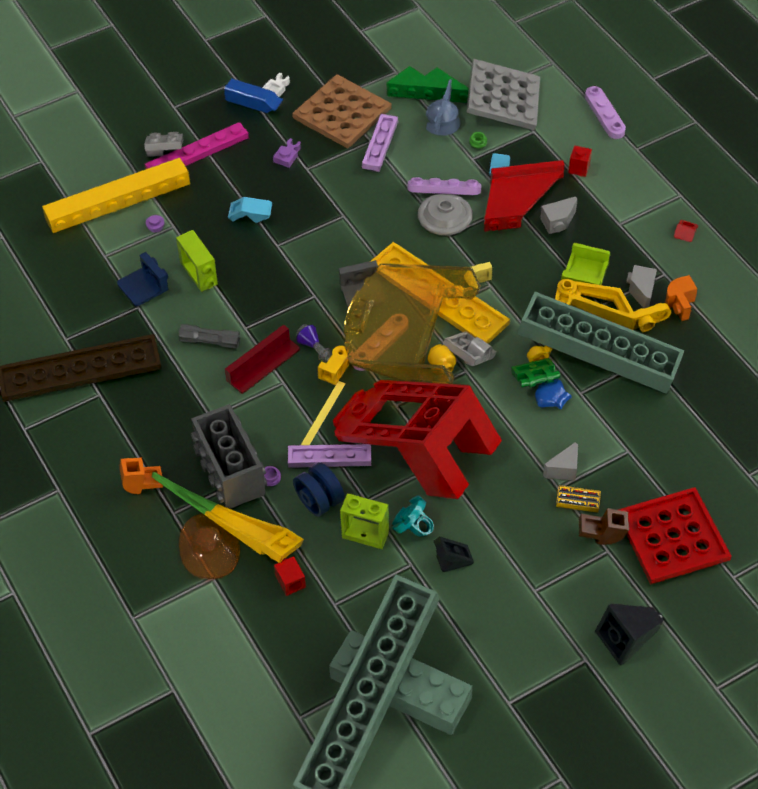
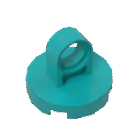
M417 495L409 500L411 505L407 508H401L392 522L394 525L392 529L398 534L409 529L415 535L423 537L429 535L434 529L433 521L423 513L426 501ZM420 521L425 522L427 526L426 532H422L419 529Z

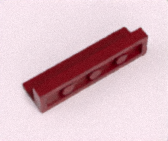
M282 325L226 367V381L241 394H244L300 351V347L290 340L289 328Z

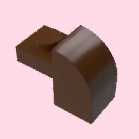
M607 508L602 517L581 514L579 517V536L597 539V544L600 545L619 542L629 531L628 512Z

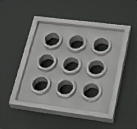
M473 59L466 113L535 130L537 126L540 76Z

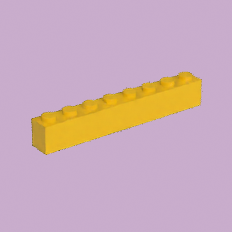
M177 158L44 205L42 208L45 219L52 233H56L190 184L189 173L181 158Z

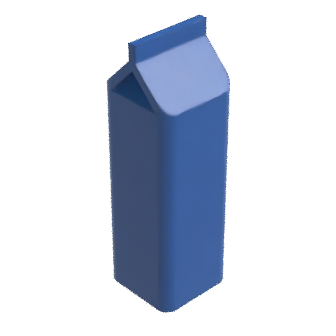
M231 79L224 89L226 101L264 113L272 110L276 111L283 101L274 91L235 79Z

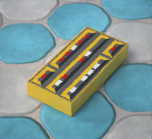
M559 485L556 507L598 513L601 491Z

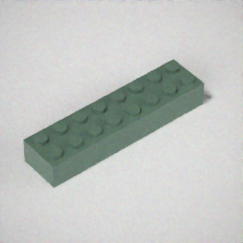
M534 292L517 333L666 394L674 380L684 353L682 349L538 292Z

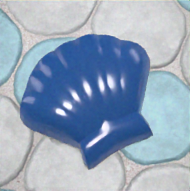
M555 379L551 383L543 382L535 393L536 402L539 407L556 406L562 409L564 404L572 397L568 392H565L560 379Z

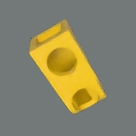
M335 347L328 362H321L319 364L318 379L333 385L338 383L350 363L349 349L347 347Z

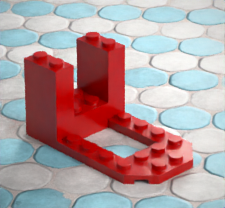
M379 380L373 384V388L367 391L362 389L356 392L333 419V425L336 428L334 432L338 441L397 447L428 496L459 499L469 485L447 449L452 440H454L460 452L492 455L502 441L470 385ZM387 400L423 403L405 426L370 423L374 416L381 411Z

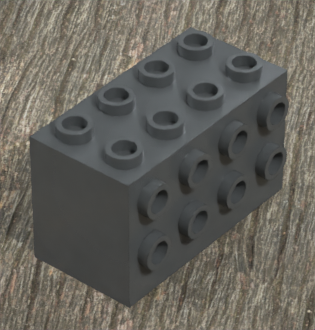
M229 404L191 418L193 449L196 456H201V466L204 472L208 471L209 473L208 479L211 487H216L217 489L216 496L219 503H224L226 508L231 509L266 495L265 486H267V481L264 476L266 474L264 465L259 461L254 446H251L248 434L243 430L238 415L236 416L231 405Z

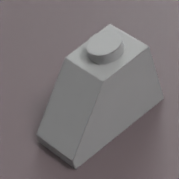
M577 197L541 206L540 219L549 234L567 229L576 212Z
M634 265L633 272H629L627 277V283L630 284L629 292L643 308H648L657 269Z

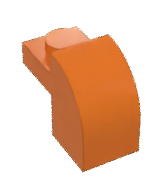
M690 275L674 279L667 288L665 303L668 304L669 308L673 307L674 313L678 314L681 321L689 320L691 311L689 303L695 302L698 290Z
M142 457L120 460L119 469L122 485L127 492L141 494L142 489L163 488L161 483L151 477L153 472L162 476L160 466L144 467Z

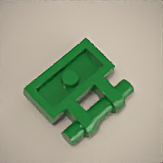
M549 358L511 367L512 375L518 382L520 381L521 388L527 386L529 388L535 387L536 384L543 382L551 383L555 379L560 378V372L556 371L555 364Z

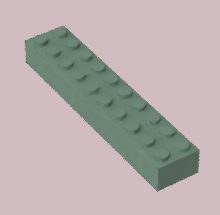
M395 574L293 783L296 789H350L440 600L436 591Z

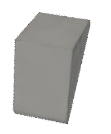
M576 442L545 463L543 476L547 479L575 481L578 444Z

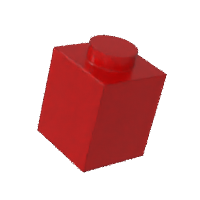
M574 145L570 156L568 173L586 177L591 163L592 149Z
M294 556L289 559H283L274 565L275 576L286 596L306 588L305 576Z

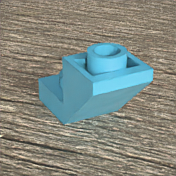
M249 197L240 198L231 203L228 218L235 221L248 216L255 223H258L270 217L272 202Z

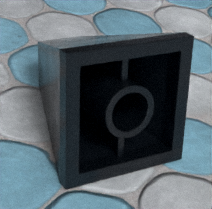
M610 604L604 612L595 632L621 666L658 632L663 624V617L653 607Z

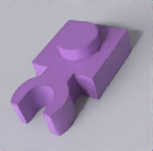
M288 139L287 147L281 146L273 156V162L290 168L298 156V151L301 149L300 141L296 145H292V139Z

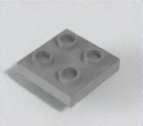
M168 132V135L151 133L150 136H147L144 144L147 157L164 156V150L182 149L183 134H178V132Z
M466 331L445 338L443 345L447 346L454 355L459 356L470 366L491 360L496 355V351L491 345L479 337L475 338Z

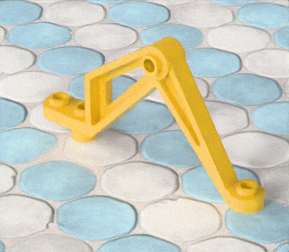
M563 279L557 285L555 300L577 307L631 330L640 328L642 332H647L655 326V323L664 321L671 315V310L666 303H657L654 306L633 311L621 288L577 282L570 279ZM581 295L614 302L618 310L581 297ZM534 346L527 353V358L529 362L549 358L553 348Z

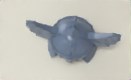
M451 79L448 81L443 99L430 104L426 111V116L430 121L427 122L426 129L435 135H449L456 132L460 127L461 120L458 116V108L450 102Z

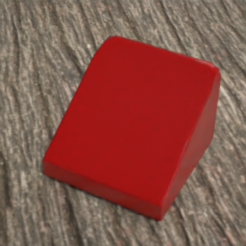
M680 220L674 237L692 242L699 225Z

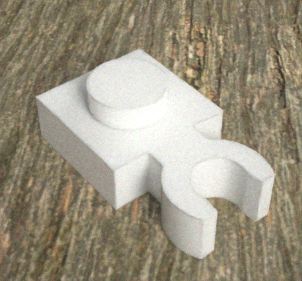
M279 73L276 76V80L270 79L262 88L274 91L280 97L285 91V86L289 85L290 78L287 76L285 79H282V73Z

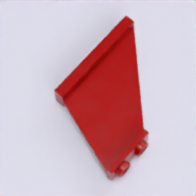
M564 161L491 168V188L484 216V232L520 228L524 215L558 179L564 177Z

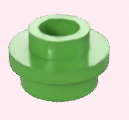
M475 132L470 137L469 143L474 148H483L487 145V138L484 133Z

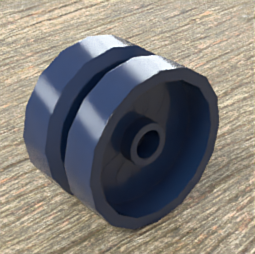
M317 462L308 469V473L302 472L293 479V486L299 499L316 517H320L328 512L330 509L329 505L335 507L345 499L343 488L337 477L322 462Z

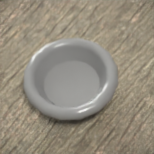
M436 194L422 202L418 208V220L421 226L430 233L439 236H451L462 232L469 226L472 221L473 211L469 203L460 196Z

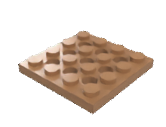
M336 74L293 112V119L349 148L378 122L381 114H386L392 109V103Z

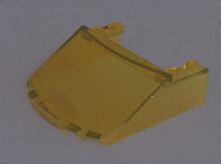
M379 264L375 268L376 272L370 278L368 276L365 278V284L361 290L356 291L347 311L344 325V346L350 364L397 381L453 384L454 375L451 370L446 369L443 365L424 364L443 297L472 300L478 294L480 284L473 268Z

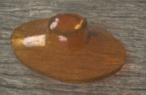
M203 513L191 517L181 530L179 538L180 555L185 568L191 574L203 579H217L230 574L236 567L240 556L239 539Z

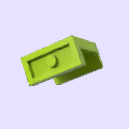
M573 243L571 256L566 270H563L561 280L570 279L577 282L602 285L609 264L610 251Z

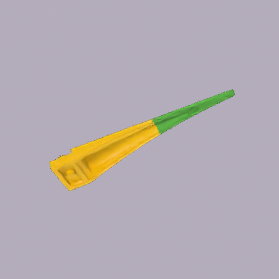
M155 472L152 473V478L259 554H266L271 559L281 562L301 547L304 539L287 528L226 508L177 485Z

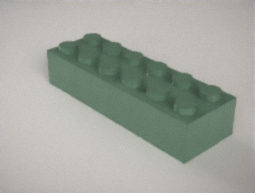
M350 630L329 665L331 679L341 684L343 683L365 636ZM412 658L389 706L452 736L472 699L473 686Z

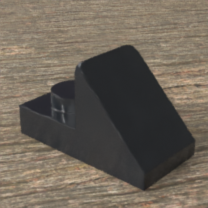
M440 536L434 540L437 549L436 557L442 572L469 566L474 563L468 545Z

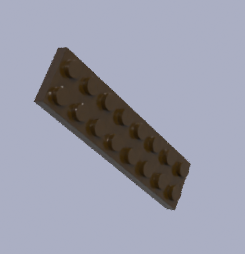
M151 334L1 365L0 388L3 402L162 369L155 335Z

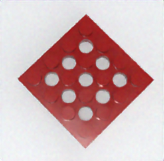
M696 487L618 509L628 512L629 531L626 535L650 584L731 560V554ZM679 510H688L690 514L683 515L679 512ZM659 516H669L670 520L663 521L659 518ZM645 520L650 523V526H642L639 522ZM694 526L699 531L691 532L687 527ZM675 532L679 537L671 538L668 533ZM648 539H658L659 543L652 544L648 541ZM702 543L708 548L701 550L696 545ZM683 549L688 554L685 556L679 555L677 550ZM657 556H666L668 560L665 562L659 561Z

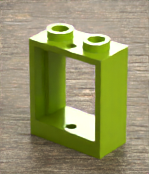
M194 230L176 237L180 263L199 290L202 292L217 285L215 260Z
M347 493L340 510L342 538L383 549L389 534V504ZM354 516L379 523V525L363 521L360 519L354 518Z

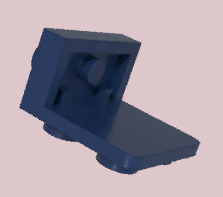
M147 252L139 255L142 268L117 281L118 287L134 306H140L169 290L167 272L161 269L156 259L150 257Z

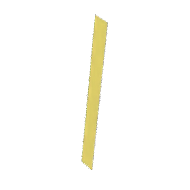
M338 381L301 445L311 444L346 383Z

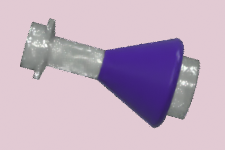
M305 324L297 330L296 335L299 344L314 348L319 353L318 359L320 361L327 362L330 359L332 350L330 348L325 349L319 343L317 330L314 325Z

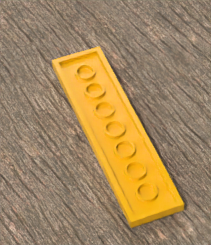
M392 242L371 260H376L379 276L462 332L466 331L475 338L479 337L489 344L510 325L508 317L395 242Z

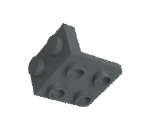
M376 260L338 268L339 284L349 311L385 304V296L378 280Z

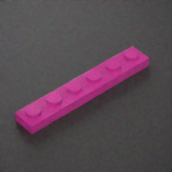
M239 122L186 145L182 149H177L145 164V168L149 169L177 158H181L184 165L187 166L249 138V135Z

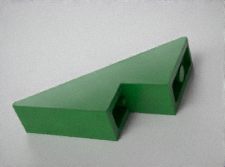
M409 66L387 82V96L441 100L445 95L448 81L451 79L450 102L468 103L469 88L438 67L424 76Z

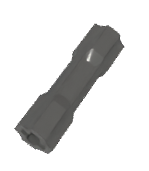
M181 324L179 341L203 342L237 349L240 343V331L200 328L196 325Z

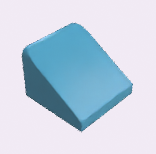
M492 154L489 175L491 176V168L510 166V156Z

